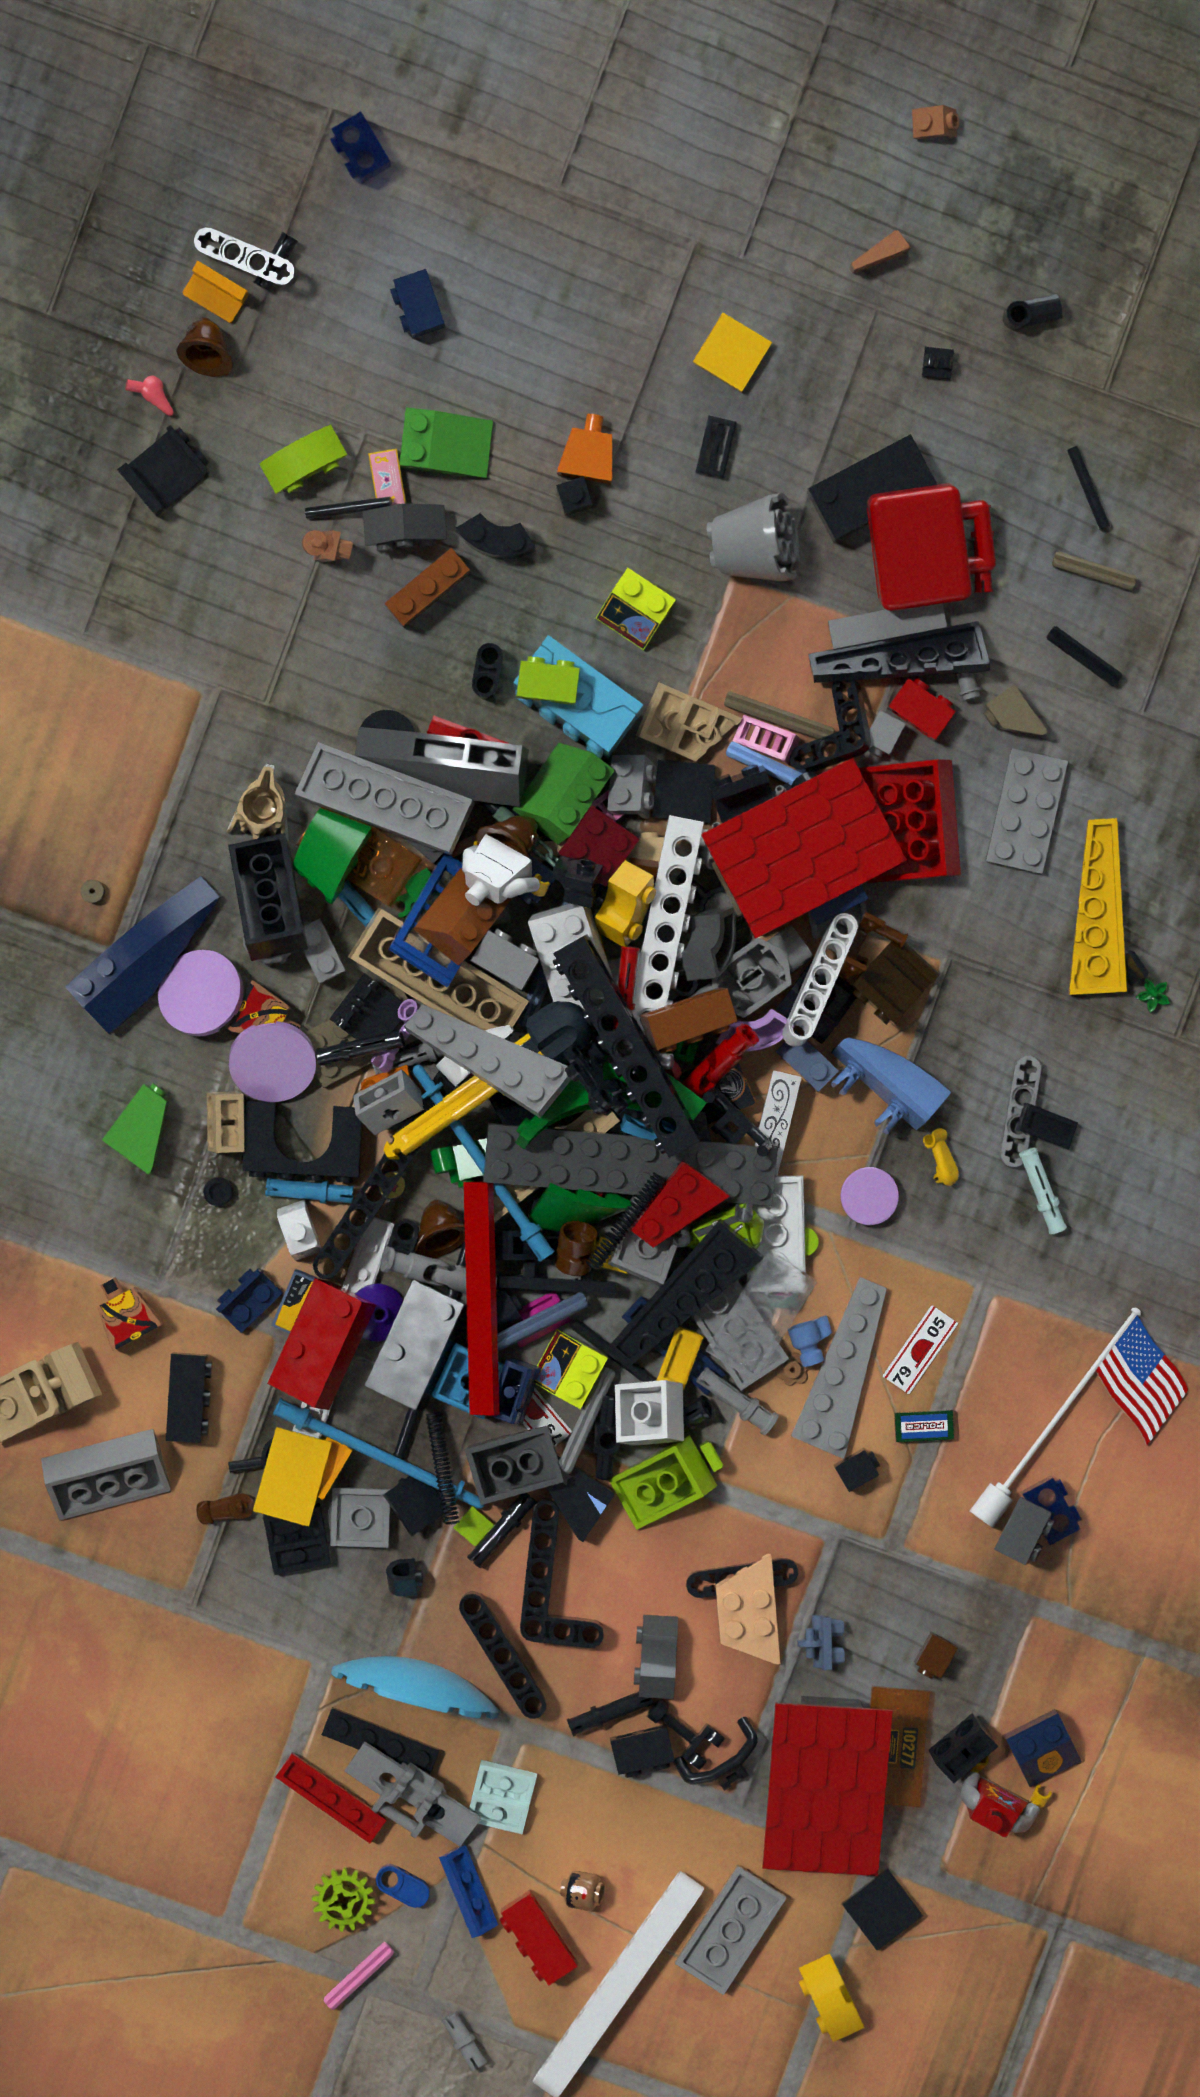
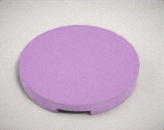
M196 950L180 956L174 962V967L169 974H166L160 982L158 1003L164 1018L178 1031L190 1036H207L220 1031L219 1029L227 1024L234 1014L237 1015L243 1000L244 988L240 973L230 960L210 950Z
M279 1021L248 1027L237 1036L229 1053V1071L234 1083L246 1095L265 1102H281L299 1095L309 1086L316 1070V1055L308 1036L297 1027Z

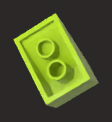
M690 1435L685 1437L684 1441L675 1442L608 1479L636 1530L704 1497L718 1486Z

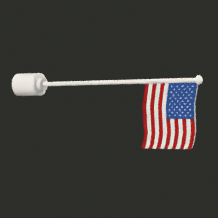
M1138 1308L1131 1309V1315L1004 1485L998 1482L994 1486L990 1483L970 1509L971 1513L991 1528L996 1525L1013 1502L1009 1497L1012 1493L1008 1489L1095 1371L1113 1400L1135 1423L1146 1445L1149 1444L1187 1393L1188 1388L1180 1372L1153 1342L1139 1319L1141 1311Z

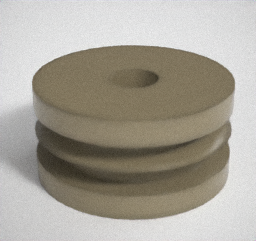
M87 880L81 886L80 892L85 901L97 903L104 897L105 889L99 881ZM91 889L95 890L94 894L90 893Z

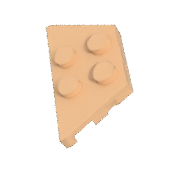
M766 1554L760 1561L750 1567L742 1568L737 1571L735 1576L726 1578L715 1585L720 1643L765 1661L780 1664L771 1554Z

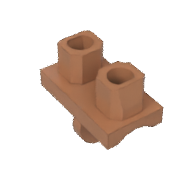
M312 530L304 535L302 547L307 554L314 556L313 560L327 562L335 561V559L342 560V558L349 559L353 542L340 539L341 532L338 531L320 532Z

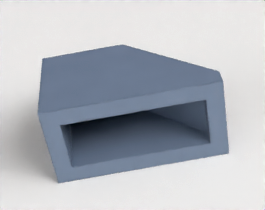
M808 1041L799 1047H793L784 1042L776 1050L817 1092L838 1072Z

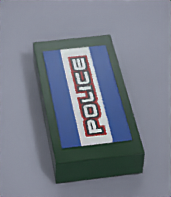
M953 1410L894 1413L896 1442L954 1439Z

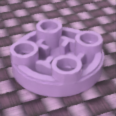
M864 1167L855 1170L846 1178L841 1187L840 1198L844 1211L851 1219L864 1225H875L884 1222L894 1213L898 1205L899 1192L894 1179L887 1172L875 1167Z

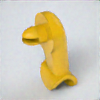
M938 1128L932 1131L931 1134L924 1136L923 1143L927 1148L932 1149L937 1164L936 1174L933 1179L938 1178L939 1180L935 1181V1183H944L947 1186H952L958 1180L959 1171L945 1142L947 1140V1132L943 1128Z

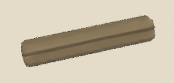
M1056 552L1052 561V566L1128 591L1133 590L1137 577L1135 575L1066 553Z

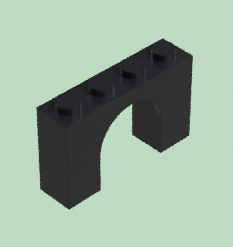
M246 1101L242 1171H249V1177L266 1178V1172L278 1173V1178L295 1179V1174H307V1180L324 1181L325 1175L336 1176L335 1182L353 1183V1177H360L363 1123L357 1118L355 1107L333 1106L332 1137L329 1147L319 1158L309 1162H299L287 1157L277 1144L275 1136L277 1103Z

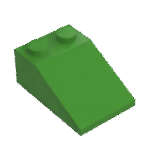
M406 407L400 469L487 479L493 421L435 410Z

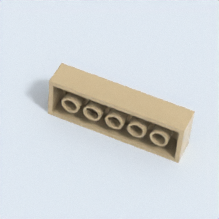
M377 909L348 958L425 1006L484 1031L510 1025L513 1028L529 1002L527 999L466 961L462 962L450 985L445 987L388 950L403 922L383 909ZM413 928L405 942L424 953L429 944ZM433 947L428 956L445 968L448 967L451 961L436 947Z

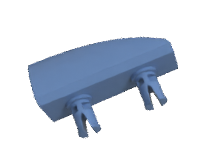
M846 1038L831 1051L846 1066L835 1080L831 1082V1086L834 1088L843 1080L846 1081L839 1094L846 1095L853 1084L860 1079L889 1105L879 1118L874 1121L877 1127L883 1121L889 1119L882 1131L885 1134H889L890 1130L901 1118L917 1130L929 1120L951 1093L920 1067L878 1045Z

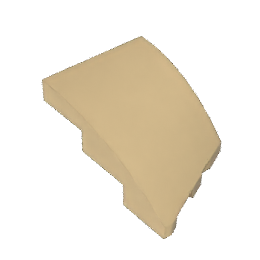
M658 682L636 736L697 761L706 753L710 746L719 742L722 736L734 725H738L742 718Z

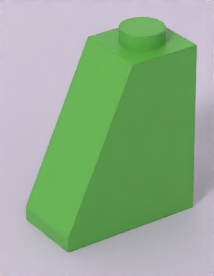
M154 1083L150 1087L147 1084L141 1086L102 1139V1141L148 1175L155 1168L169 1103L164 1098L166 1092Z

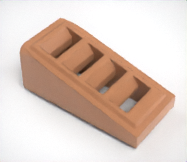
M895 230L853 261L850 265V270L852 273L868 269L906 254L911 247L900 232Z

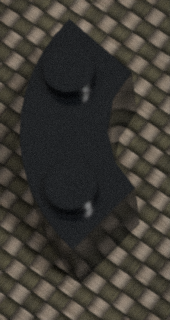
M479 513L456 527L457 533L466 544L477 552L492 558L514 559L536 551V547L521 523L512 526H498L489 522Z

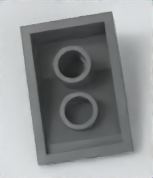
M548 1425L475 1443L465 1449L481 1505L565 1481Z

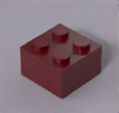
M591 806L558 852V855L578 860L589 859L594 861L595 864L603 865L600 884L606 888L608 880L627 859L640 839L594 806Z

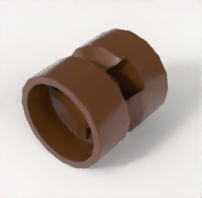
M570 1221L561 1226L558 1238L559 1246L555 1257V1266L559 1271L571 1276H582L591 1271L592 1268L585 1261L593 1264L588 1260V1257L594 1259L591 1254H594L596 1247L597 1230L590 1224L582 1221Z

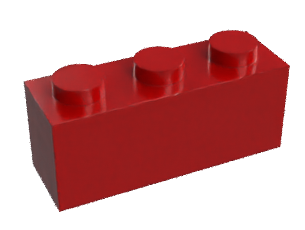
M528 1890L501 1908L503 1916L499 1918L507 1933L513 1931L519 1940L515 1943L524 1958L526 1956L530 1957L534 1963L531 1969L540 1982L545 1980L549 1986L578 1967L577 1960L531 1890Z

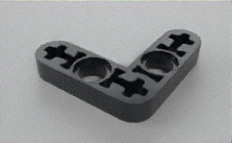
M856 680L833 682L832 695L839 732L796 747L791 752L790 763L797 771L803 774L810 771L816 772L863 755L869 750L871 736L861 686ZM846 685H850V686H851L850 688L847 689V693H848V697H849L852 701H848L847 696L842 693L843 691L846 690ZM851 709H857V717L851 722H846L845 716L847 712ZM855 733L861 738L857 741V746L852 744L856 741ZM830 744H836V752L830 757H825V748ZM804 755L809 756V758L805 759V764L802 765L800 762L804 760Z

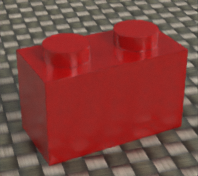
M908 678L887 709L934 742L956 712L951 709L953 703L940 694L937 698L928 692L930 687L920 679L915 678L912 681Z

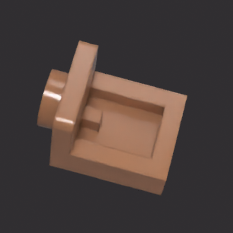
M945 105L912 109L914 139L920 140L942 136L948 138L957 137L959 117L956 109Z

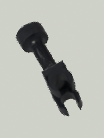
M661 1698L658 1699L646 1717L655 1724L662 1721L677 1734H680L679 1736H682L689 1743L682 1753V1757L700 1770L706 1763V1760L694 1750L704 1738L716 1747H719L725 1740L724 1737L707 1723L698 1734H694L692 1730L687 1726L685 1727L681 1721L676 1720V1717L674 1718L669 1713L668 1708L670 1705Z

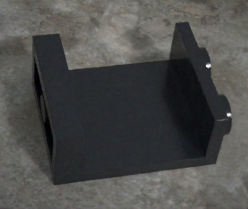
M171 425L166 428L167 432L131 463L127 464L125 462L117 469L156 517L210 473L205 467L209 464V461L199 450L193 452L189 448L187 443L191 440L180 427L175 431Z

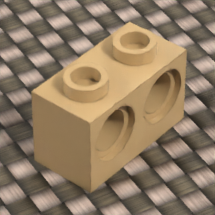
M235 1091L207 1092L208 1151L215 1153L244 1152V1094Z

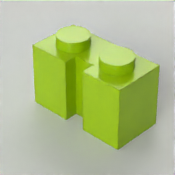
M528 656L527 661H521L516 697L575 705L580 668L574 667L575 662L557 660V664L552 665L545 664V658Z

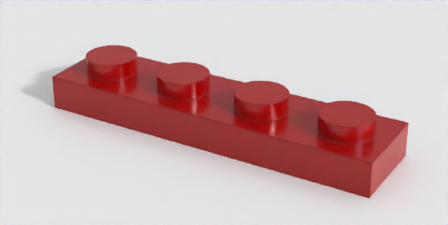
M293 1752L275 1776V1778L369 1844L387 1821L386 1817L379 1812H373L369 1805Z

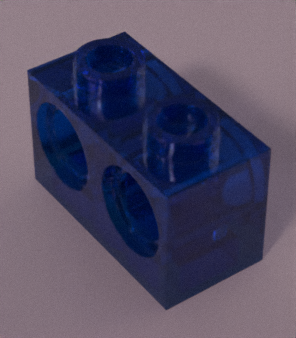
M361 111L331 128L334 137L330 141L338 154L343 152L349 161L344 165L352 179L358 177L362 184L391 167L388 156ZM349 130H355L360 134L359 139L354 143H348L343 139L344 134ZM363 155L372 156L374 158L373 165L369 168H362L358 164L360 157Z
M1049 1476L1020 1492L1023 1498L1053 1512L1051 1519L1059 1514L1067 1517V1525L1063 1529L1057 1530L1052 1526L1048 1536L1043 1535L1049 1545L1080 1530L1077 1522L1082 1519L1075 1506L1069 1507L1066 1503L1064 1496L1068 1495L1060 1479L1055 1481L1052 1476ZM1043 1489H1051L1054 1493L1053 1500L1048 1504L1039 1502L1038 1496Z

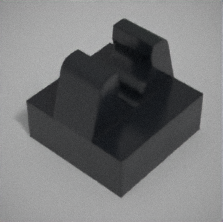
M925 347L922 377L950 380L954 349Z

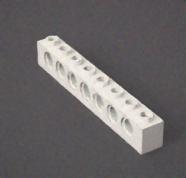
M671 815L668 817L654 886L656 895L650 906L635 980L633 1003L636 1005L632 1013L644 1035L645 1032L640 1023L639 1015L645 1011H653L673 1004V1001L668 1000L670 988L676 989L679 972L674 971L675 961H681V952L684 950L685 945L679 943L682 931L687 932L690 915L685 914L687 903L693 904L696 887L691 886L693 874L699 875L702 858L697 857L699 846H705L701 834L708 831V829H703L704 822ZM686 840L691 844L692 850L688 856L682 857L676 853L675 845L678 841ZM678 868L684 871L686 880L683 884L674 885L671 883L669 874L673 869ZM668 897H674L680 903V909L675 914H669L663 908V903ZM664 925L670 926L674 931V938L667 943L659 940L657 935L658 929ZM657 954H663L668 959V966L663 971H657L652 966V958ZM653 982L660 984L663 990L661 997L656 1000H652L646 995V987ZM623 1040L622 1044L632 1046L628 1040Z

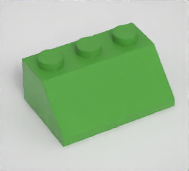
M559 742L524 791L521 807L514 806L512 810L520 816L533 818L538 825L537 829L558 845L572 834L615 770L592 752Z

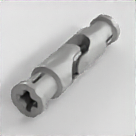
M387 1247L382 1255L381 1272L388 1273L392 1271L403 1274L404 1278L435 1286L445 1284L454 1291L466 1293V1267L448 1265L444 1261L415 1253H410L409 1255L399 1253L392 1247ZM432 1265L429 1270L430 1278L424 1277L423 1273L426 1267Z

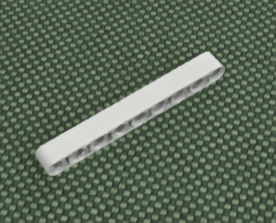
M682 1871L675 1876L539 2069L532 2081L534 2084L553 2097L561 2095L704 1890L703 1886Z

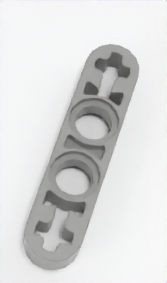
M1032 1056L1019 1058L1014 1066L1000 1148L1001 1161L1009 1167H1018L1023 1164V1161L1020 1157L1015 1158L1014 1163H1011L1010 1157L1005 1156L1006 1150H1011L1013 1145L1012 1141L1007 1142V1136L1009 1135L1015 1139L1024 1138V1144L1017 1143V1152L1021 1153L1027 1150L1029 1146L1030 1136L1024 1133H1013L1010 1129V1123L1014 1118L1020 1117L1023 1106L1018 1105L1015 1101V1093L1018 1090H1028L1031 1094L1029 1104L1034 1106L1036 1104L1041 1065ZM1027 1060L1031 1061V1066L1036 1068L1035 1073H1030L1028 1081H1034L1033 1088L1026 1084L1016 1085L1017 1078L1020 1080L1024 1079V1071L1020 1070V1065H1025Z

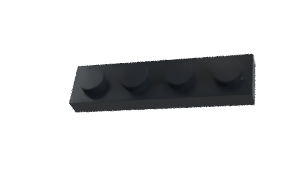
M332 1707L321 1734L358 1750L364 1742H367L397 1763L402 1764L404 1762L408 1765L411 1762L429 1775L440 1751L439 1748L335 1707Z

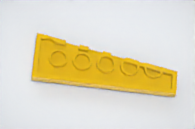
M1117 818L1087 820L1068 990L1069 995L1127 992Z

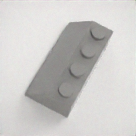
M154 1429L41 1458L44 1483L59 1521L171 1491L161 1448Z

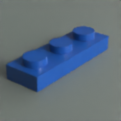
M459 1846L440 1856V1862L471 1937L481 1936L498 1926L467 1846Z

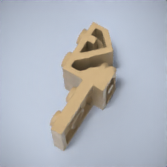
M79 1342L53 1351L38 1362L36 1360L28 1362L0 1377V1443L102 1395Z

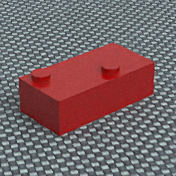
M315 1278L267 1384L314 1408L329 1410L376 1304L331 1281Z

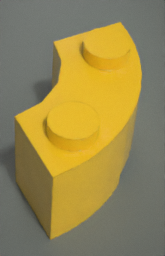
M626 860L608 880L606 898L594 917L599 934L625 947L632 940L635 941L640 936L643 928L641 924L650 903L656 895L653 875Z
M830 1953L799 1967L803 1979L798 1982L805 1997L811 1995L820 2014L816 2021L822 2034L828 2032L832 2041L835 2042L865 2028Z

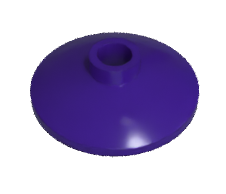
M384 1284L364 1286L355 1294L376 1304V1307L362 1338L369 1341L386 1340L403 1300L399 1293L390 1286ZM377 1309L383 1310V1316L380 1319H376L374 1316Z

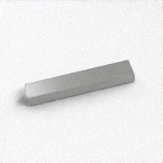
M943 604L896 611L880 610L829 620L828 626L833 649L945 628L947 623Z

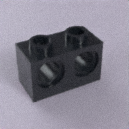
M972 1713L933 1745L929 1752L935 1764L954 1784L993 1752L998 1745L990 1731Z

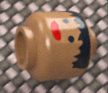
M573 1871L568 1879H563L560 1888V1895L565 1897V1903L568 1907L585 1911H592L597 1905L600 1906L605 1893V1884L601 1882L598 1875L581 1871Z

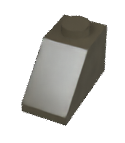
M1015 684L984 705L987 711L983 714L992 727L997 725L1000 730L1038 737L1048 732Z

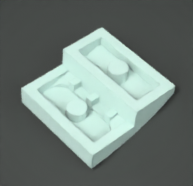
M481 1760L469 1806L471 1811L481 1817L478 1824L523 1834L537 1773Z

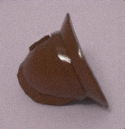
M206 317L200 318L195 323L193 322L187 329L186 337L176 348L178 358L186 367L198 374L211 377L228 375L233 368V362L228 353L221 329L216 323Z
M513 816L503 822L499 821L492 826L480 827L475 837L480 843L485 834L529 858L531 848L535 846L538 839V825L531 817Z
M437 1199L431 1201L426 1206L421 1216L420 1232L418 1233L419 1241L415 1254L429 1258H438L451 1253L465 1241V1225H463L462 1220L458 1219L454 1208Z

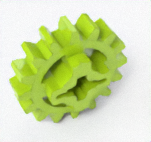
M344 1867L342 1874H338L334 1868L331 1870L332 1877L329 1878L323 1874L321 1879L324 1884L316 1883L314 1887L320 1893L312 1895V1901L319 1903L313 1908V1911L322 1912L319 1921L329 1920V1929L338 1924L340 1932H343L345 1925L349 1924L351 1930H355L356 1921L361 1924L366 1922L363 1914H372L373 1910L367 1905L375 1903V1898L368 1897V1894L373 1892L374 1888L373 1886L365 1887L368 1878L366 1876L361 1879L357 1878L358 1870H355L351 1875L348 1874L347 1867ZM344 1881L352 1882L357 1887L351 1888L345 1885ZM332 1884L334 1892L332 1896L324 1900L325 1891ZM340 1893H343L345 1897H351L345 1906L343 1902H337ZM363 1899L362 1907L355 1914L353 1908L355 1902ZM334 1910L341 1913L343 1918L334 1916L330 1911Z

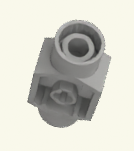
M789 925L768 941L756 938L733 954L726 970L717 978H710L711 982L690 997L718 987L728 988L735 1014L744 1019L792 985L790 974L813 959L814 956L792 925Z

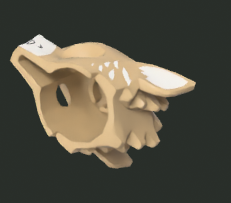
M266 764L258 779L252 782L245 790L226 831L228 834L231 833L238 821H240L241 831L247 833L249 829L253 840L262 838L267 833L269 836L275 835L277 829L280 828V833H285L289 844L285 797L282 788L275 781L274 765Z

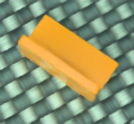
M197 261L192 269L193 275L182 292L183 295L226 322L232 323L248 298V291L200 261Z
M329 1437L325 1440L333 1443L318 1493V1498L322 1500L353 1451L352 1448Z

